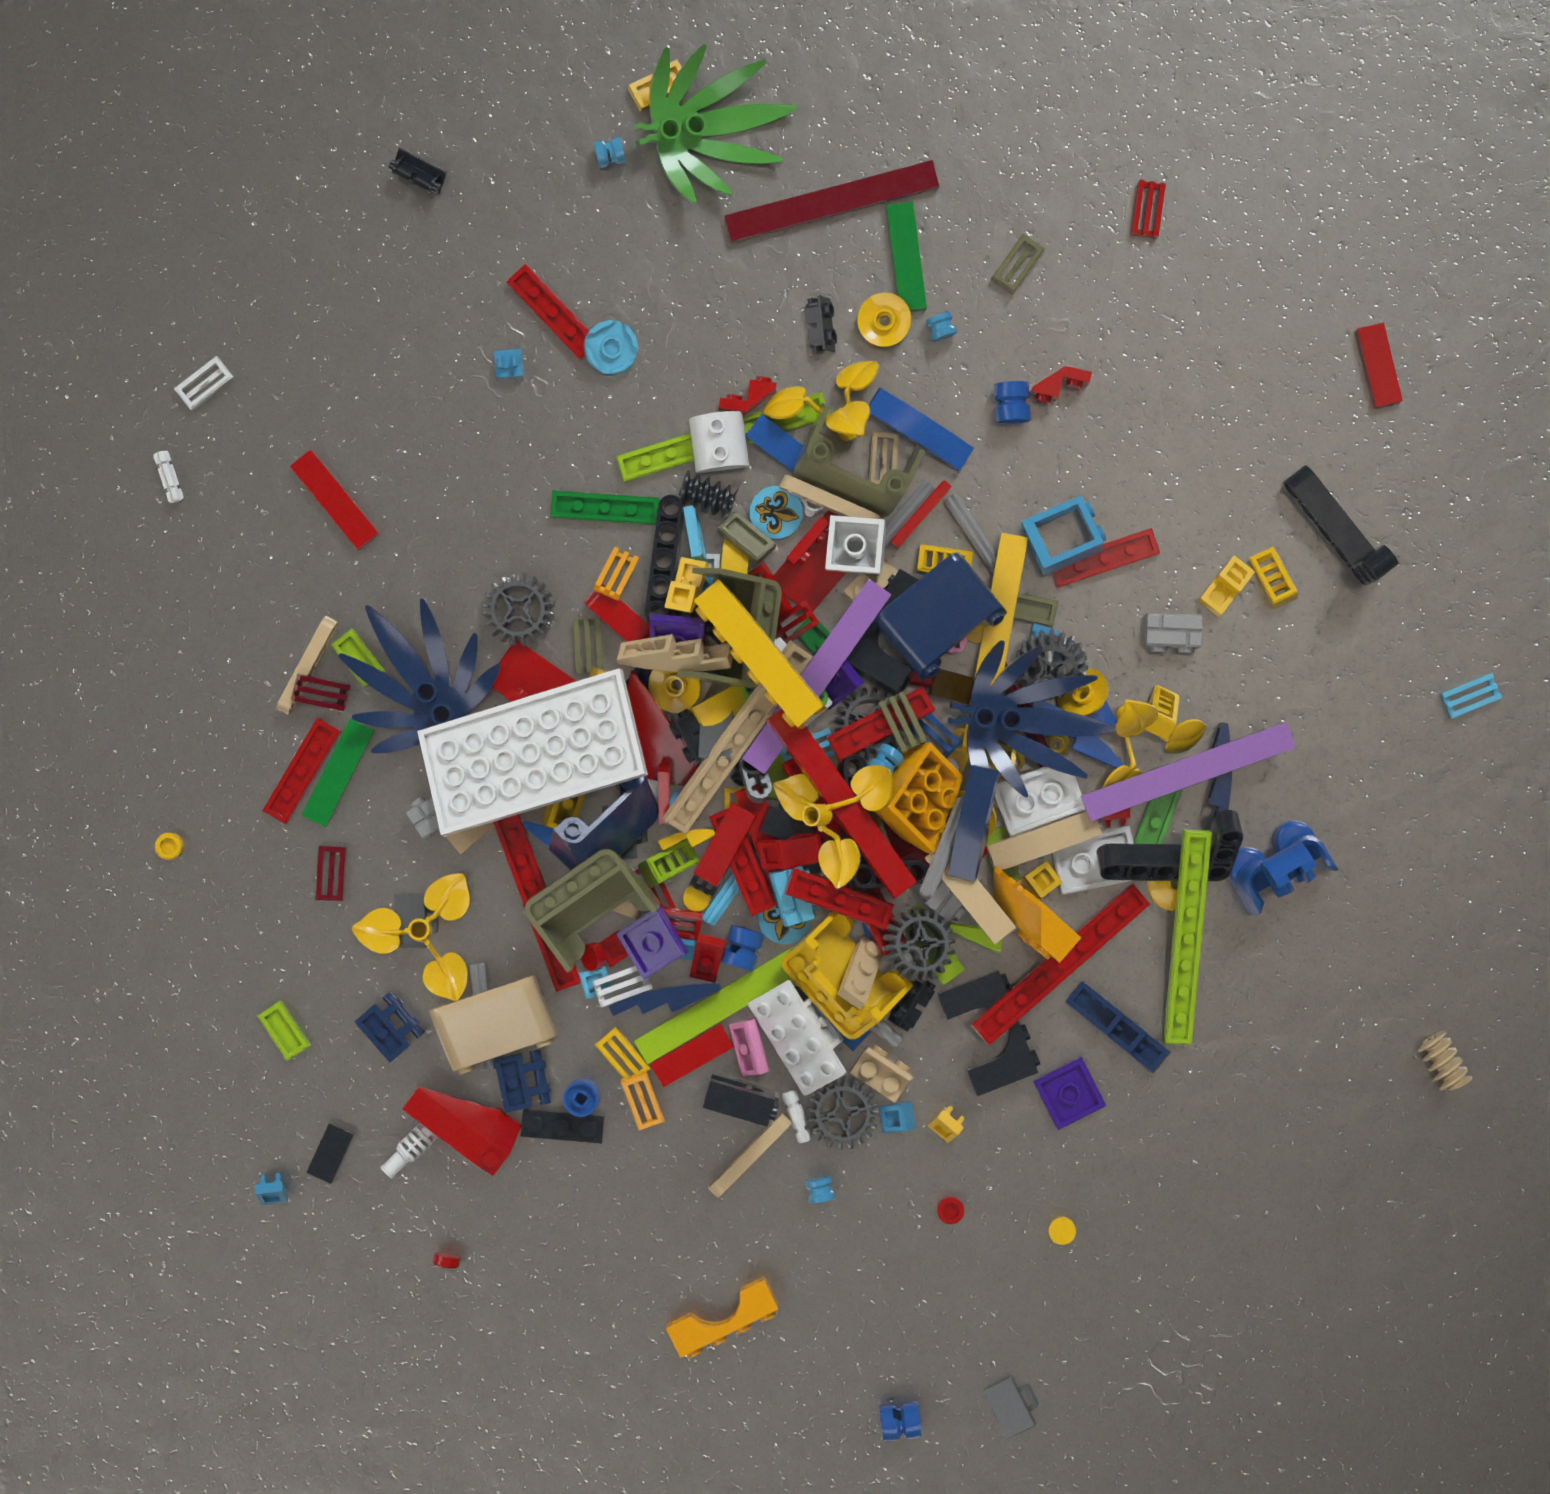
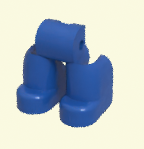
M1293 820L1281 823L1275 829L1272 838L1276 854L1267 859L1261 851L1255 848L1241 847L1239 849L1228 879L1249 915L1258 916L1262 913L1264 901L1258 892L1271 886L1275 895L1279 898L1294 891L1290 880L1294 883H1301L1303 881L1310 883L1316 877L1312 869L1317 867L1316 859L1321 857L1326 868L1330 871L1339 870L1325 844L1319 837H1316L1313 830L1307 824Z

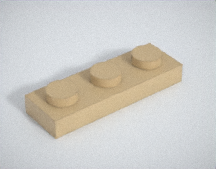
M864 934L856 942L838 991L839 996L858 1009H861L866 1004L882 959L881 950L877 943Z

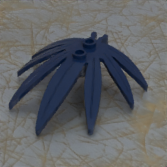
M423 598L420 599L421 625L427 655L435 675L434 680L421 658L404 636L369 605L365 606V610L382 648L395 669L414 693L411 694L401 684L377 668L342 653L338 655L349 669L372 688L391 700L414 710V714L375 711L351 716L352 720L376 727L414 728L413 730L404 731L383 740L371 749V752L374 754L397 752L415 747L420 744L417 731L465 716L487 696L501 670L500 664L492 666L473 683L466 693L475 670L478 654V635L473 633L459 661L454 686L450 687L448 661L443 639L436 620Z
M1000 640L986 655L976 673L971 691L970 705L962 706L957 703H950L949 707L958 709L959 712L970 714L969 716H958L955 719L948 718V723L960 724L962 722L968 724L967 752L970 766L976 765L989 769L984 751L985 748L995 768L1006 782L1023 797H1028V792L1017 769L997 743V740L1000 739L1009 747L1034 762L1065 774L1087 778L1088 775L1062 755L1034 740L1015 734L1014 731L1055 736H1081L1115 732V726L1080 714L1047 708L1017 707L1018 704L1036 702L1070 692L1096 681L1098 677L1095 675H1076L1052 678L1024 686L1003 696L1002 692L1025 673L1041 653L1043 647L1037 646L1019 656L998 675L991 685L1004 652L1005 641Z

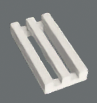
M215 356L174 389L189 409L193 411L231 382L234 376L221 362L219 357ZM216 365L219 367L218 370L187 394L183 392ZM224 373L225 376L222 379L216 382L213 386L207 389L195 400H193L192 402L190 401L191 398H193L196 394H198L200 391H202L205 387H207L209 384H211L214 380H216Z
M636 966L592 981L601 1007L653 989L652 984L649 983L648 978L643 980L640 975L601 990L600 984L638 971ZM640 981L644 985L606 1000L603 996Z

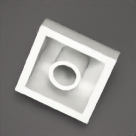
M715 412L689 419L696 474L750 467L742 412Z
M830 515L825 570L881 575L885 552V520Z

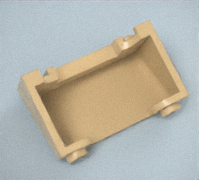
M536 974L429 1010L452 1071L458 1070L459 1075L475 1070L474 1064L533 1044L536 1045V1048L552 1044L551 1038L557 1036Z

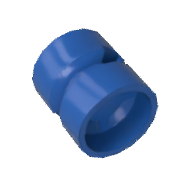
M1006 381L994 384L995 400L999 402V405L995 407L996 423L1016 424L1031 421L1030 405L1026 403V399L1030 397L1029 382Z
M731 925L727 937L730 945L724 948L721 962L754 971L758 959L755 951L761 949L765 934Z
M586 1078L577 1079L565 1090L563 1104L570 1114L577 1117L587 1116L597 1108L601 1098L600 1090L592 1080Z
M918 1402L904 1403L901 1408H897L895 1405L880 1406L883 1442L897 1441L901 1436H904L906 1439L922 1438Z

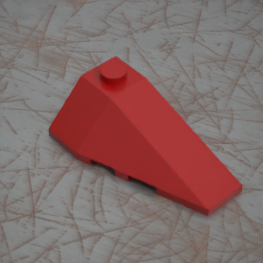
M420 1086L415 1089L402 1107V1110L492 1177L509 1156L521 1129L519 1122L500 1109L489 1108L469 1100L465 1101L454 1098L448 1094Z

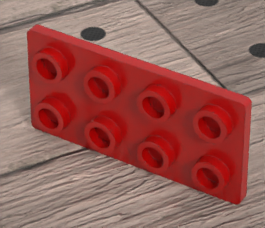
M829 510L816 521L773 575L783 593L797 605L806 600L813 612L846 574V572L825 570L830 515L840 516Z
M516 639V645H511L498 663L501 665V670L492 688L512 702L576 682V680L529 647L522 646L521 642Z

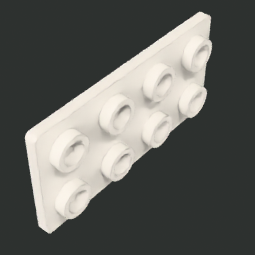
M790 980L785 981L748 1003L749 1008L803 1095L806 1096L846 1073L845 1068L833 1051L844 1040L840 1032L809 997L804 1001L801 999Z

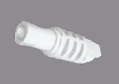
M418 1123L397 1144V1151L380 1168L387 1176L393 1179L408 1162H415L438 1139V1136L421 1123Z

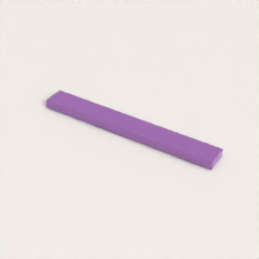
M868 579L801 674V677L818 697L891 596L889 592ZM768 723L742 757L743 760L763 774L766 773L784 747Z
M1287 722L1081 795V799L1091 822L1294 749L1296 746Z

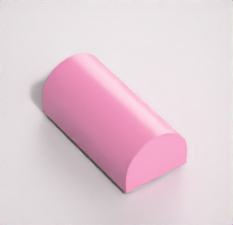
M756 1018L730 1024L729 1028L742 1077L768 1072L769 1068Z

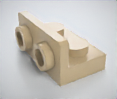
M876 1044L873 1048L867 1045L849 1073L895 1103L909 1081L913 1079V1075L909 1073L912 1068L900 1060H897L896 1063L886 1058L889 1053Z

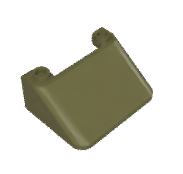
M601 849L531 897L525 905V914L568 973L585 952V943L578 933L627 899L630 900L636 909L640 911L650 910L652 914L658 911L660 901L616 852L611 849Z

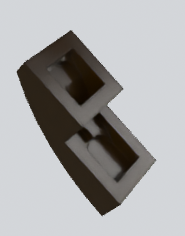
M940 669L939 673L931 680L928 694L969 705L974 678Z

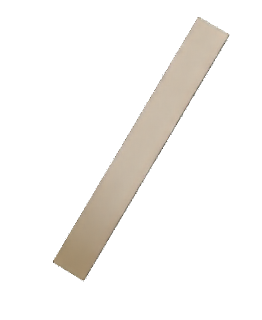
M789 641L782 650L783 655L800 675L813 658L812 655L792 641ZM761 683L757 685L713 746L709 757L703 760L662 817L665 822L682 833L686 834L763 728L767 722L766 719L778 707L779 704L773 706L766 698L764 693L767 690ZM729 748L733 751L730 763L728 759H725V756L718 758L722 751Z

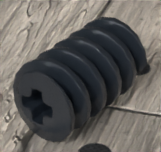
M687 470L679 495L683 505L691 499V505L694 508L701 503V511L705 512L711 506V515H716L721 510L722 519H726L732 511L739 488L734 494H731V485L728 484L724 490H721V481H717L712 487L709 477L701 483L700 474L697 473L693 479H690V470Z

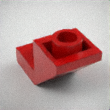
M1064 366L1035 384L1030 391V395L1035 396V401L1050 404L1051 400L1056 401L1058 399L1062 381L1067 382L1066 386L1082 389V385L1088 386L1090 383L1092 372Z
M756 376V380L750 379L747 401L742 400L740 395L727 394L726 398L720 397L719 412L740 411L743 415H747L776 393L777 383L772 382V378Z
M798 833L786 840L763 839L757 842L762 869H787L819 862L818 854L822 846L820 834Z

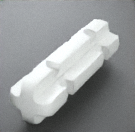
M159 451L155 453L153 458L156 466L159 465L160 467L157 470L164 490L167 489L168 491L165 493L168 502L177 503L182 501L184 496L181 488L178 489L177 487L180 484L173 464L170 465L169 463L172 461L169 452Z
M790 1090L783 1093L782 1099L784 1105L788 1106L786 1110L793 1129H796L795 1136L797 1142L805 1143L810 1141L812 1134L810 1128L806 1127L808 1123L802 1105L798 1104L799 1097L797 1091Z

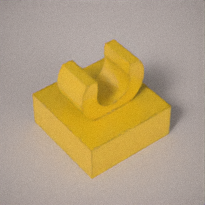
M952 1106L942 1110L927 1125L947 1143L957 1137L964 1128L961 1125L964 1121L962 1115L957 1120L950 1116V1112L953 1110Z

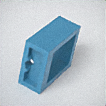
M1078 496L1022 521V531L1025 537H1028L1027 542L1043 576L1088 558L1104 549L1105 533L1100 525L1096 527L1092 519L1095 517L1094 510L1090 502H1084L1082 496ZM1078 509L1092 541L1051 558L1037 527Z

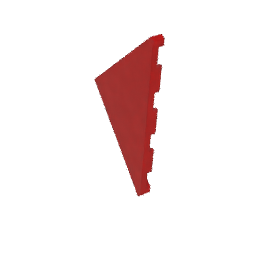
M631 671L627 691L648 773L646 777L647 779L658 781L659 765L670 766V784L685 787L698 767H696L694 762L689 764L682 752L685 745L681 738L675 739L669 728V725L672 724L671 721L662 712L659 704L641 682L636 671Z

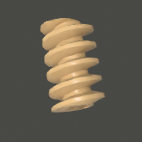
M1441 1030L1426 1038L1417 1051H1427L1428 1054L1422 1059L1424 1062L1433 1061L1428 1070H1438L1439 1073L1433 1079L1434 1081H1444L1439 1090L1448 1089L1451 1091L1466 1085L1473 1077L1465 1076L1468 1068L1460 1066L1463 1059L1461 1057H1454L1457 1049L1449 1047L1452 1040L1451 1038H1443L1447 1031Z

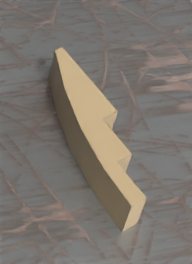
M673 634L621 643L617 662L618 664L643 669L674 672L731 668L733 656L729 651L733 648L729 643L705 647L702 638L676 643Z
M1085 810L1067 818H1062L990 844L986 848L993 868L995 869L997 866L1004 870L1101 835L1102 831L1098 820L1090 822Z
M951 853L941 880L975 922L978 923L993 944H996L1014 930L1016 926L977 878L976 882L948 875ZM929 854L925 857V860L929 863V865L934 856L932 854Z

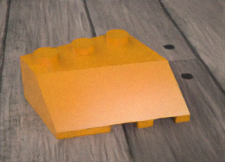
M924 742L902 753L904 761L893 770L891 799L883 809L874 812L901 839L928 854L934 855L946 827L949 810L955 805L963 775L931 742Z
M996 866L993 870L994 900L1019 930L1016 935L1047 960L1053 957L1060 963L1081 937L1044 903Z

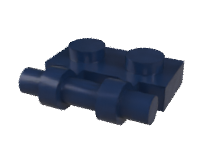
M391 991L382 997L388 1005L384 1011L377 1004H374L354 1021L389 1063L411 1045L405 1037L407 1033L411 1031L417 1039L425 1033L424 1029L419 1025L420 1021L416 1016L412 1017L403 1005L405 1003L400 998L397 999ZM393 1013L405 1024L400 1029L389 1019Z
M540 1049L530 1051V1063L524 1064L522 1053L494 1059L505 1113L533 1107L531 1096L535 1095L539 1096L540 1105L551 1103L549 1095L551 1087L550 1083L547 1084L544 1071L546 1063L545 1059L542 1060ZM533 1071L536 1086L529 1088L526 1072Z

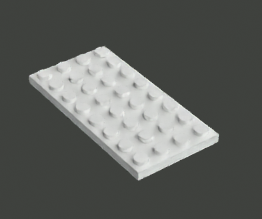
M620 668L417 731L442 836L452 835L648 775L623 670Z

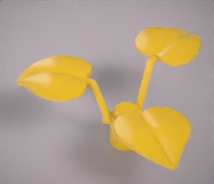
M877 361L853 363L842 369L837 375V386L842 389L846 388L844 391L846 405L832 412L829 416L827 415L825 421L828 429L837 432L841 441H850L857 436H864L865 426L870 416V407L863 401L851 402L850 392L851 390L861 391L873 382L879 369ZM793 386L777 392L767 402L763 415L774 419L790 418L803 409L804 403L809 404L817 413L820 408L809 397H805L807 392L804 387Z
M1125 700L1124 705L1116 711L1115 716L1118 719L1116 732L1120 737L1125 738L1130 765H1122L1115 769L1108 776L1102 788L1142 774L1140 769L1135 768L1136 761L1130 736L1139 735L1144 731V728L1156 721L1158 710L1153 705L1141 701ZM1198 719L1181 722L1173 729L1167 739L1160 737L1163 741L1167 742L1165 750L1171 754L1189 750L1202 738L1207 725Z
M872 765L860 769L851 781V788L857 796L828 805L815 803L819 798V794L805 774L793 775L773 783L779 802L792 818L803 821L807 826H818L820 832L823 831L834 838V840H829L821 846L818 854L819 865L835 888H841L846 885L858 870L860 851L854 840L843 839L840 841L839 835L826 828V825L832 819L833 809L858 802L859 800L866 810L878 811L883 809L889 803L892 796L893 786L890 769L880 765Z
M464 874L446 875L433 882L425 892L424 905L435 912L431 916L426 917L425 920L414 919L410 922L408 928L400 930L401 919L398 914L388 908L375 909L352 926V931L356 938L365 947L376 953L387 954L397 950L400 945L399 935L409 934L415 941L424 942L436 958L435 961L429 962L423 971V982L427 989L437 996L453 1001L459 1000L463 995L468 980V971L464 960L454 952H449L441 958L429 939L433 932L430 922L436 919L439 914L447 921H454L464 916L470 905V894Z

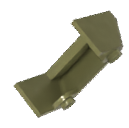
M822 403L794 465L795 477L881 516V518L887 517L893 512L906 493L925 451L921 446L916 445L904 472L898 469L887 471L879 485L830 463L834 454L832 441L819 434L830 410L827 404Z
M722 568L692 569L694 574L713 578V583L718 579L723 581L775 644L782 595L780 585L776 581ZM734 657L731 668L700 672L678 671L677 673L678 677L708 683L746 688L757 687L747 674L750 670L744 662L739 664Z

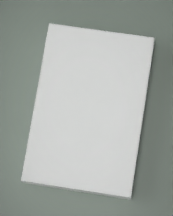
M1046 766L1020 775L1028 792V797H1023L1006 780L997 783L994 794L1010 837L1085 810L1081 799L1082 794L1075 776Z
M1130 826L1102 831L1101 835L1053 852L1055 872L1063 882L1059 885L1060 895L1133 881L1106 880L1102 878L1096 855L1097 849L1104 844H1134Z

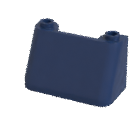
M955 552L880 611L875 618V623L886 640L923 682L927 678L931 679L939 673L941 656L981 624L985 627L997 626L1002 622L1007 612L966 559L959 552Z
M646 776L616 784L620 791V797L590 826L576 817H569L563 820L553 829L549 850L569 870H572L601 849H611L621 856L658 818L659 808Z

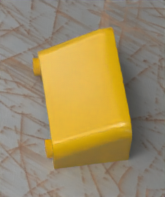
M831 912L783 957L781 964L789 977L841 1034L849 1039H857L879 1023L913 985L906 977L901 978L897 970H889L883 974L878 969L866 1004L861 1009L856 1008L839 996L838 991L856 944L847 935L853 929L852 919Z

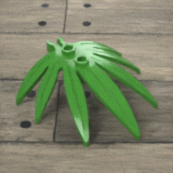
M706 44L700 46L685 62L674 79L667 98L666 94L670 78V50L668 47L663 49L655 66L650 85L649 107L652 123L649 125L645 123L633 125V131H654V134H649L644 139L636 140V146L648 142L656 143L658 157L667 178L675 189L690 203L697 201L696 196L680 164L693 177L706 186L726 195L732 194L733 191L710 168L689 154L688 149L711 158L735 163L770 164L783 161L782 157L747 146L701 139V137L726 135L752 129L797 110V105L750 104L697 113L698 110L722 99L745 83L765 65V60L743 66L720 77L680 106L679 102L693 82L707 46Z

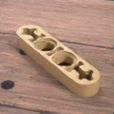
M784 475L779 485L780 489L840 516L881 518V516L789 475Z
M328 616L323 618L283 691L276 709L287 715H290L294 710L297 702L292 701L291 696L297 673L312 676L339 623ZM302 681L301 686H307L308 682Z
M781 1113L713 1181L708 1189L717 1198L720 1197L784 1133L792 1122Z

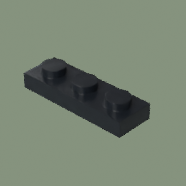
M523 1109L520 1137L602 1144L605 1115L589 1114L584 1117H577L569 1112Z

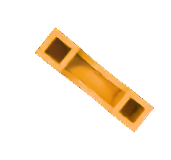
M765 1276L740 1287L739 1305L735 1312L727 1319L719 1322H707L690 1312L667 1323L666 1330L680 1358L685 1355L688 1358H692L703 1351L702 1347L710 1343L712 1346H716L727 1340L726 1335L734 1331L737 1334L747 1331L752 1327L750 1323L758 1319L764 1322L776 1316L775 1311L779 1310V1305Z

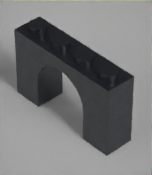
M901 569L898 570L896 575L892 574L887 580L889 582L888 585L885 587L891 596L880 611L919 579ZM874 619L846 659L857 674L891 694L897 695L906 689L914 674L912 668L889 656L880 648L878 643L880 630Z
M996 969L937 992V996L945 1017L949 1020L975 1009L990 1008L1011 987L1006 974L1000 975L999 970ZM1017 1021L1008 1029L1006 1046L999 1055L966 1069L977 1096L1039 1073L1036 1066L1041 1064L1035 1049L1030 1051L1026 1041L1031 1038L1025 1024L1020 1026L1019 1021Z
M713 1072L703 1108L767 1127L769 1120L775 1121L779 1108V1098L775 1097V1090Z

